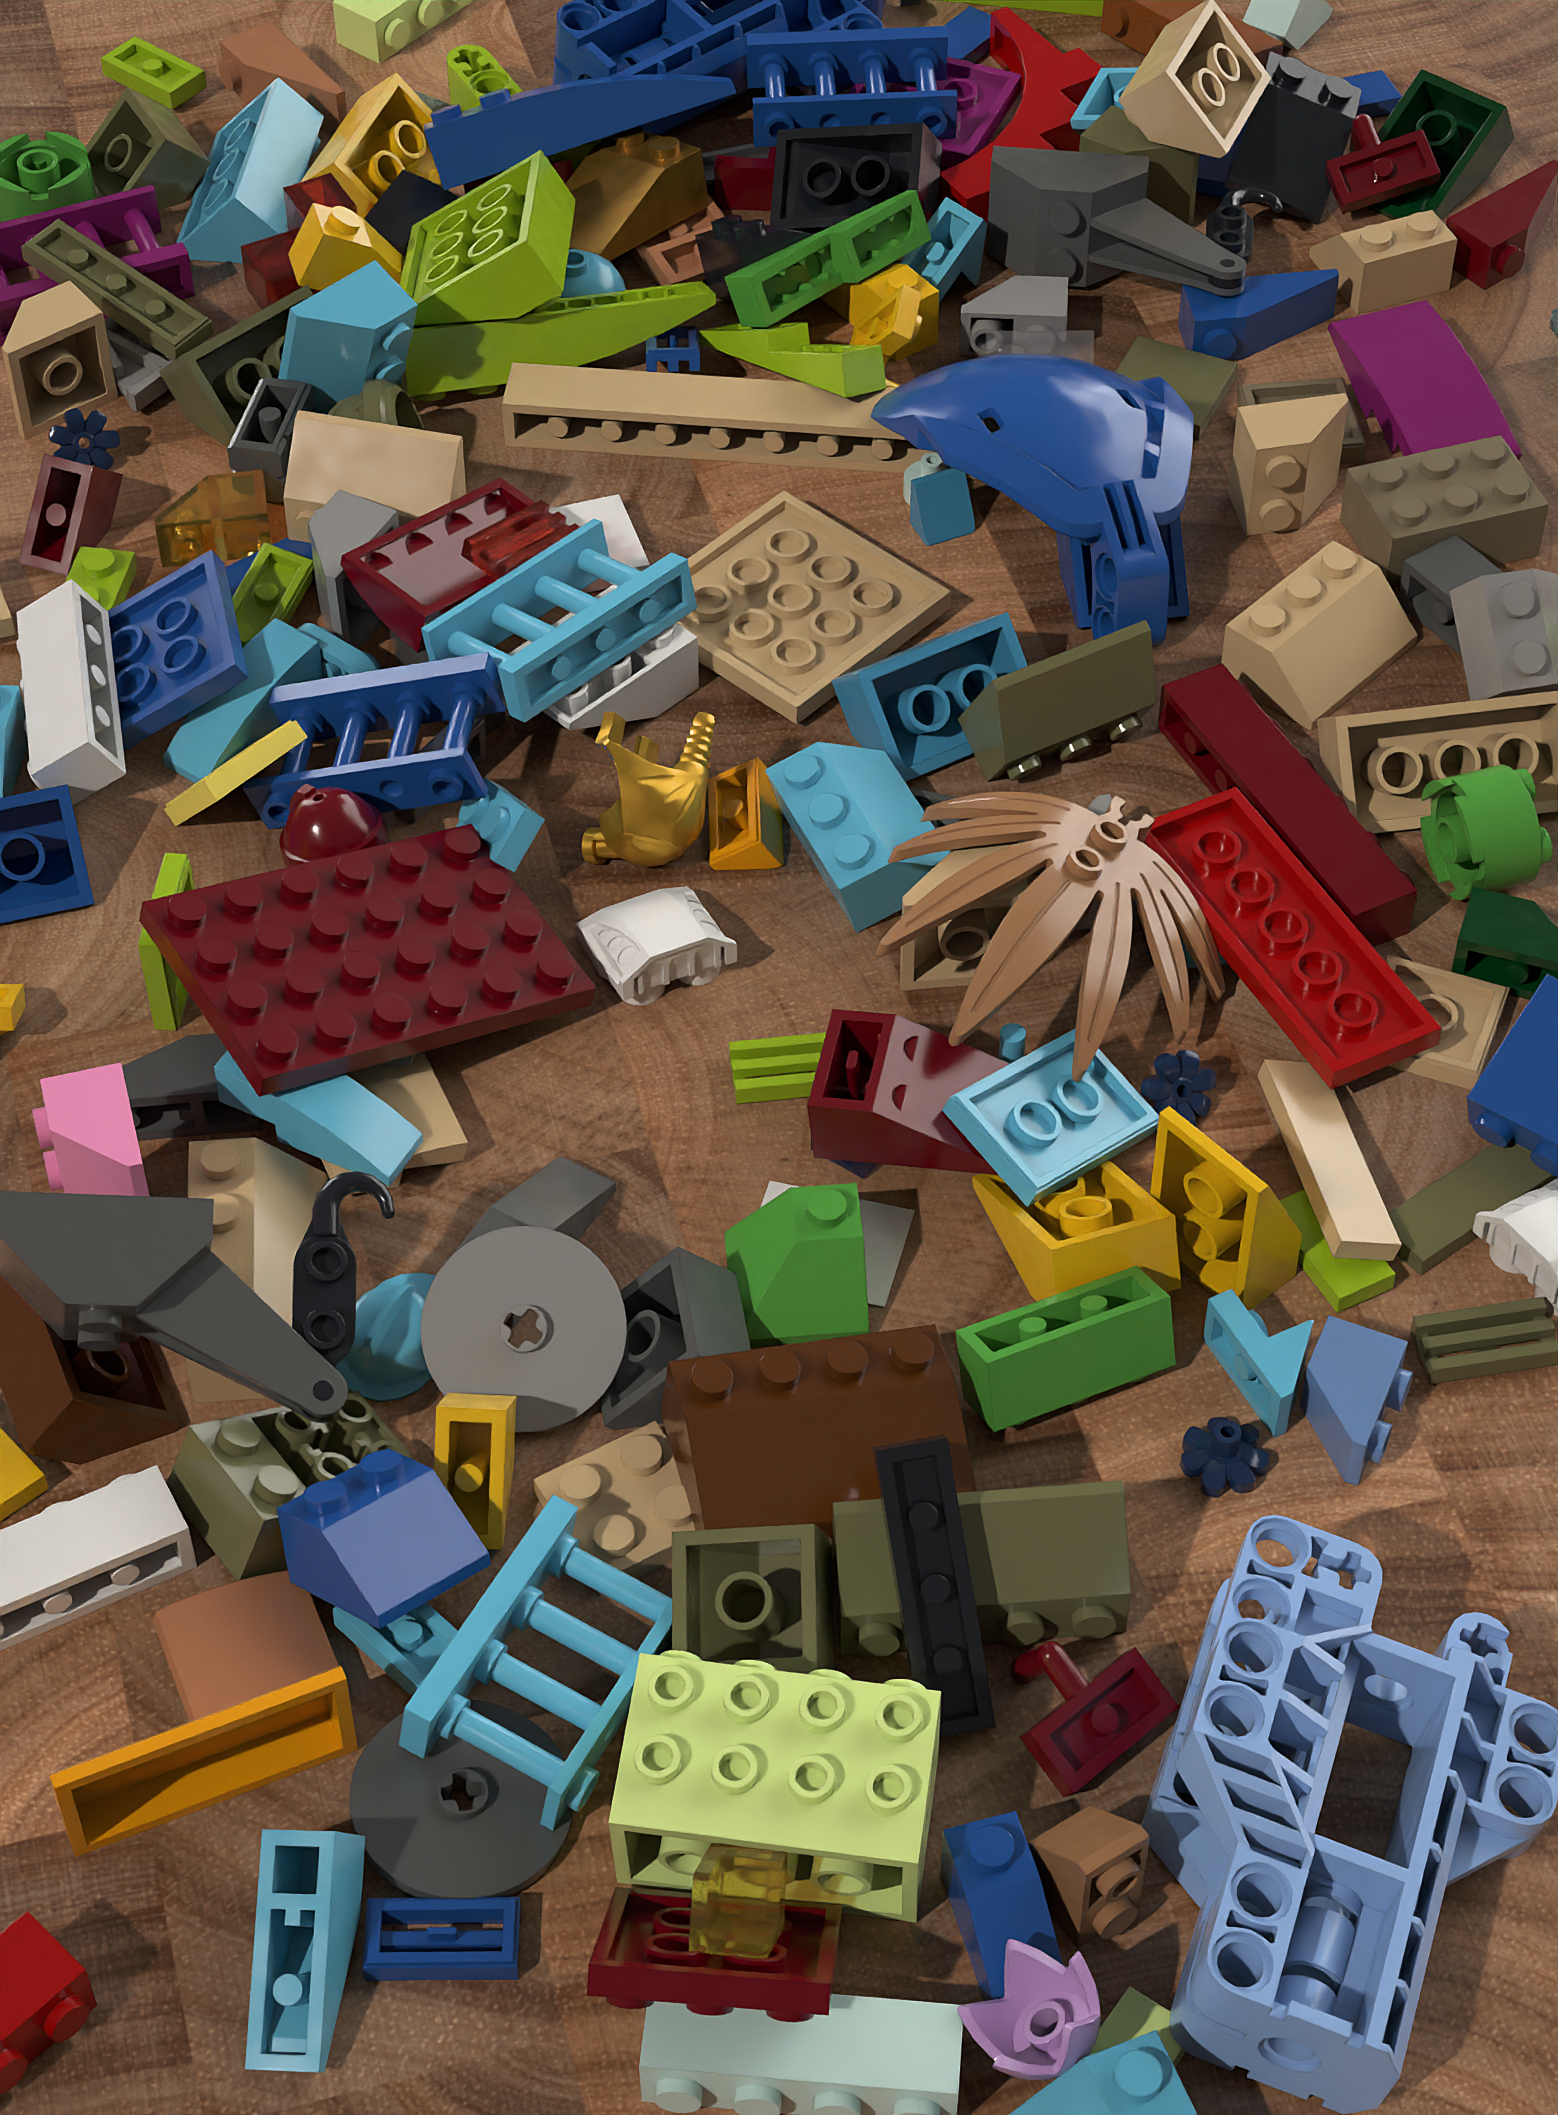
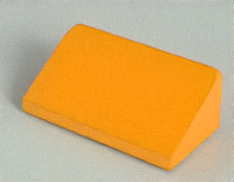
M759 757L708 779L709 862L714 870L773 869L784 865L782 811L765 772L767 767Z

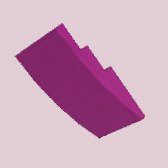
M1427 300L1329 324L1327 329L1366 419L1377 418L1392 454L1402 452L1403 456L1501 435L1518 461L1523 454L1500 406L1480 371L1451 328Z

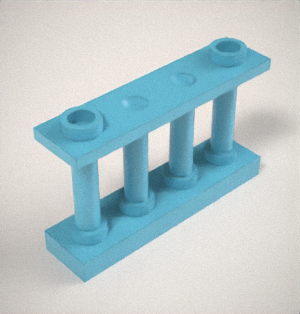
M594 518L421 628L429 662L489 652L498 668L509 715L525 723L697 609L688 559L671 552L645 570L639 571L609 557L602 521ZM599 578L618 586L600 599L581 591ZM556 606L576 614L557 627L538 619ZM513 634L532 642L513 656L494 648V646Z
M554 1494L404 1708L399 1746L425 1759L440 1736L450 1740L455 1735L548 1787L540 1824L551 1831L555 1829L568 1807L577 1812L583 1808L598 1781L600 1772L594 1769V1767L629 1714L639 1654L660 1655L665 1651H669L672 1647V1598L578 1548L580 1540L572 1536L578 1507ZM564 1574H567L655 1622L638 1651L544 1601V1592L540 1589L549 1576L553 1575L561 1578ZM530 1626L620 1675L621 1677L602 1706L506 1654L508 1646L504 1642L514 1627L525 1631ZM493 1680L584 1730L585 1732L566 1761L469 1709L471 1701L466 1697L477 1681L488 1685Z

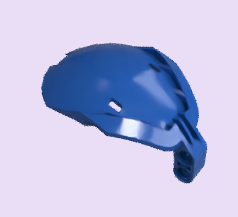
M1019 353L988 355L954 363L920 375L884 395L874 405L870 417L887 429L903 436L917 449L937 452L945 465L965 472L1002 492L1054 531L1071 538H1078L1084 546L1090 545L1092 562L1091 628L1094 640L1146 620L1151 629L1152 647L1163 643L1167 631L1170 570L1158 526H1165L1175 521L1184 509L1192 462L1194 428L1193 413L1183 399L1163 378L1159 376L1134 381L1124 375L1086 361L1062 356ZM992 417L1000 429L991 433L982 420Z

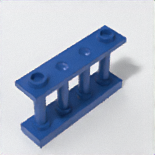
M946 26L747 34L748 88H765L766 97L753 98L754 147L776 146L777 131L780 129L924 123L938 140L956 139L957 90L937 91L936 81L947 80L948 34ZM916 82L917 91L887 93L886 83ZM866 84L867 93L837 95L836 85ZM815 86L816 95L786 97L785 87Z
M485 652L276 686L273 688L269 705L281 725L289 720L292 722L296 720L308 738L285 753L279 775L249 779L245 781L243 790L268 829L285 827L289 815L291 797L296 790L305 784H309L315 787V789L335 787L350 790L366 802L377 807L380 813L484 798L487 795L488 787L470 757L467 748L475 716L507 711L498 668L490 653ZM449 720L442 750L413 754L421 724ZM395 729L386 759L359 763L367 733ZM341 737L333 767L305 771L314 741Z

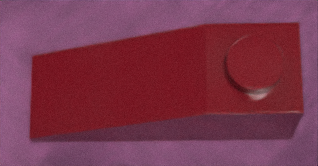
M1556 160L1546 163L1447 218L1446 226L1457 238L1453 270L1484 290L1506 278L1514 276L1521 270L1554 207L1558 186V162Z

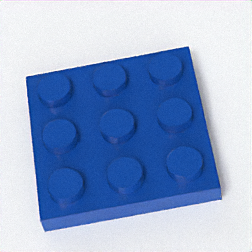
M213 550L206 552L108 611L123 750L131 749L141 740L170 723L181 720L189 712L220 694L229 692L237 684L249 678L225 563Z

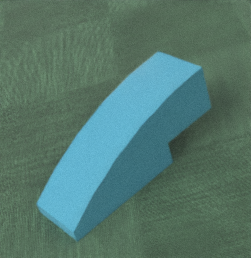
M277 618L272 620L242 648L249 678L237 684L229 692L220 694L189 713L163 755L164 765L193 783H197L245 748L280 727L281 723L269 705L273 688L319 680L324 676L319 641Z
M228 1050L214 1066L219 1102L275 1124L278 1142L352 1172L360 1171L373 1175L389 1187L423 1142V1134L392 1107L346 1074L259 1097Z

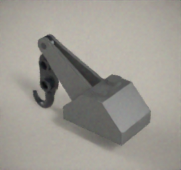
M994 146L991 159L986 254L1021 276L1068 277V286L1087 287L1121 272L1130 271L1193 286L1220 296H1234L1244 290L1246 265L1251 261L1254 221L1241 206L1250 203L1265 204L1270 206L1275 213H1280L1283 210L1281 200L1275 194L1265 189L1256 187L1234 189L1224 196L1221 206L1216 208V211L1207 217L1206 233L1203 235L1146 198L1149 168L1148 156Z
M360 1171L341 1173L329 1179L317 1192L312 1208V1221L293 1262L291 1326L211 1251L214 1199L0 1191V1276L63 1340L78 1341L77 1346L81 1349L112 1351L120 1348V1342H135L140 1336H143L297 1412L312 1422L325 1423L335 1419L342 1412L347 1399L348 1386L344 1377L336 1370V1364L350 1352L355 1339L357 1263L355 1254L340 1222V1204L348 1194L364 1192L376 1199L382 1216L386 1219H391L395 1215L394 1200L383 1182L373 1175Z

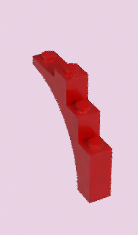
M1008 7L991 12L989 55L1003 70L1022 75L1021 92L1019 94L1020 105L1012 121L993 142L969 159L940 172L937 209L945 197H948L981 217L987 223L993 147L1003 146L1079 152L1080 135L1072 130L1070 120L1098 72L1103 68L1102 65L1093 60L1080 48L1066 53L1060 52L1057 47L1047 41Z

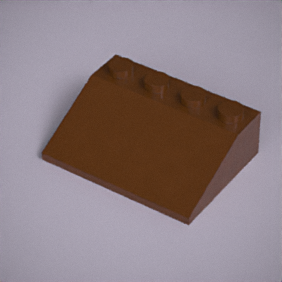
M935 1324L668 1361L660 1413L679 1477L684 1486L692 1512L691 1517L695 1530L815 1524L832 1539L834 1502L880 1499L872 1447L942 1434L948 1438L957 1493L976 1492L956 1382Z

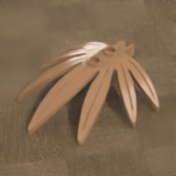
M1028 792L980 793L931 805L926 808L921 822L942 819H975L936 828L896 846L888 859V863L953 849L1018 841L1026 842L1012 845L987 855L956 872L936 886L888 931L880 941L875 956L882 957L915 938L1003 892L1037 870L1046 868L1018 898L991 939L962 1000L949 1036V1044L951 1046L960 1045L1008 1003L1051 959L1069 937L1078 922L1087 916L1094 900H1097L1099 906L1091 928L1082 972L1074 1041L1072 1078L1076 1083L1080 1082L1107 1031L1123 987L1132 939V898L1136 903L1160 981L1174 1038L1177 1044L1180 1045L1189 1028V983L1180 938L1198 968L1215 1005L1219 1003L1225 992V984L1212 933L1197 901L1172 867L1143 843L1155 821L1154 818L1145 813L1141 820H1130L1126 826L1122 825L1119 822L1123 816L1121 810L1126 801L1118 796L1113 798L1105 814L1100 816L1072 802Z

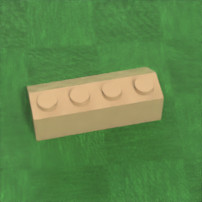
M1558 691L1317 719L1323 780L1333 793H1338L1343 797L1349 811L1363 828L1373 834L1421 828L1420 818L1431 815V799L1421 801L1423 790L1429 782L1496 765H1507L1513 770L1525 768L1529 771L1536 789V797L1533 802L1536 814L1558 811Z
M256 1137L189 1142L188 1198L214 1199L211 1251L291 1326L293 1262L312 1221V1208L316 1194L329 1180L328 1174ZM184 1357L194 1404L267 1398Z

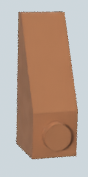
M271 21L219 41L222 62L219 63L218 70L221 80L229 91L233 90L247 104L279 77L324 115L320 130L334 134L347 116L345 91Z

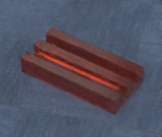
M541 499L465 538L461 556L493 579L498 580L577 530L580 526L574 523L565 527L566 516L559 511L549 516L550 505ZM547 535H550L549 537H547V538H545V539H543V540H541V541L535 543L534 545L530 546L531 543H533V542H535V541H537V540H539V539H541V538H543V537H545V536H547ZM512 554L511 557H509V558H507V559H505V560L499 562L498 564L496 563L497 561L501 560L502 558H504V557H506V556Z

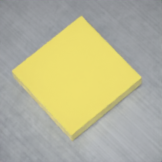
M289 720L165 804L166 808L164 811L175 826L181 824L220 800L308 738L296 720L293 722Z

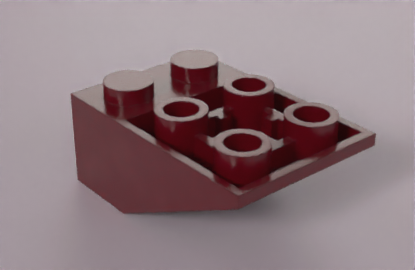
M832 1009L807 1104L814 1158L998 1175L942 1109L952 1095L1006 1067L1009 1063L963 1043L958 1046H951L948 1041L949 1037L896 1014Z

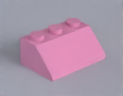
M121 1063L40 1079L45 1107L32 1109L40 1148L54 1146V1150L43 1152L51 1191L64 1189L65 1192L61 1193L150 1196Z

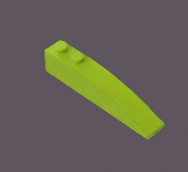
M696 281L560 298L544 311L536 312L533 309L519 318L413 326V336L410 340L401 388L408 396H414V399L419 401L439 400L446 397L447 391L466 389L470 394L492 393L498 390V385L507 384L512 362L578 367L614 355L644 342L650 337L662 334L716 304V293L704 282Z

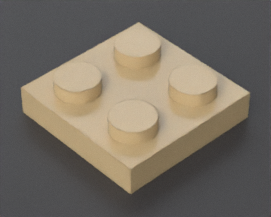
M656 1421L533 1479L534 1493L543 1508L553 1494L578 1507L572 1535L580 1540L578 1548L635 1579L672 1561V1532L695 1530L691 1517L692 1512L684 1486L679 1477L669 1440Z

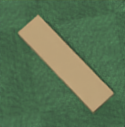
M1265 1059L1257 1077L1334 1258L1393 1261L1402 1244L1334 1089L1331 1090L1309 1063Z

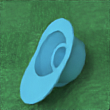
M427 1273L400 1274L383 1281L376 1288L364 1293L356 1301L354 1343L347 1356L336 1364V1370L344 1377L350 1391H358L363 1398L378 1402L401 1400L421 1390L432 1378L422 1349L421 1317L425 1298L436 1277L435 1275Z

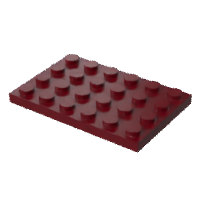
M472 824L143 901L139 917L140 923L259 1097L591 1006L596 991V986L506 868L490 859L489 846L480 838L479 833Z

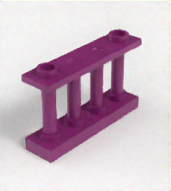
M153 185L0 222V346L4 345L22 301L60 285L37 270L40 276L39 279L10 286L4 273L31 266L23 260L21 246L58 218L104 249L106 246L134 240L140 253L119 258L120 260L179 299L195 296L189 253L183 242L161 247L154 235L162 233L156 192Z

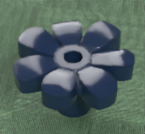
M78 408L69 409L63 415L67 426L55 425L50 428L49 440L61 446L53 452L52 456L90 466L95 465V467L108 470L114 464L113 457L106 449L118 447L120 445V437L115 430L104 431L102 429L107 421L106 415L102 412L93 410L84 419L82 412ZM81 438L85 440V445L82 448L79 445Z
M1179 1050L1176 1056L1163 1053L1154 1061L1156 1074L1142 1081L1141 1096L1156 1101L1152 1108L1158 1115L1162 1110L1170 1106L1195 1126V1116L1206 1117L1211 1108V1099L1202 1092L1215 1088L1217 1084L1216 1075L1213 1069L1198 1068L1200 1058L1193 1051Z
M1215 1417L1209 1419L1207 1432L1194 1426L1186 1431L1182 1442L1184 1453L1180 1459V1467L1183 1473L1190 1478L1203 1475L1200 1487L1201 1492L1218 1498L1222 1495L1226 1482L1229 1483L1236 1493L1241 1494L1253 1489L1256 1480L1255 1476L1261 1477L1267 1472L1269 1454L1264 1450L1256 1448L1260 1438V1433L1256 1427L1248 1423L1239 1426L1225 1417Z

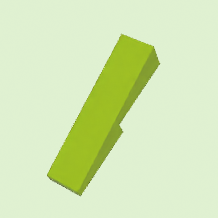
M740 322L699 331L700 344L845 398L886 389L882 345L810 344L808 323L775 322L768 327H741Z

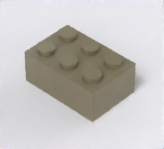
M1499 435L1347 468L1340 521L1362 556L1380 567L1391 589L1400 587L1404 560L1454 534L1476 551L1482 553L1495 566L1538 556L1549 504L1502 436Z

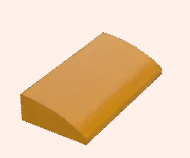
M337 1666L49 1774L55 1801L75 1858L357 1751L358 1745L347 1678L342 1666Z

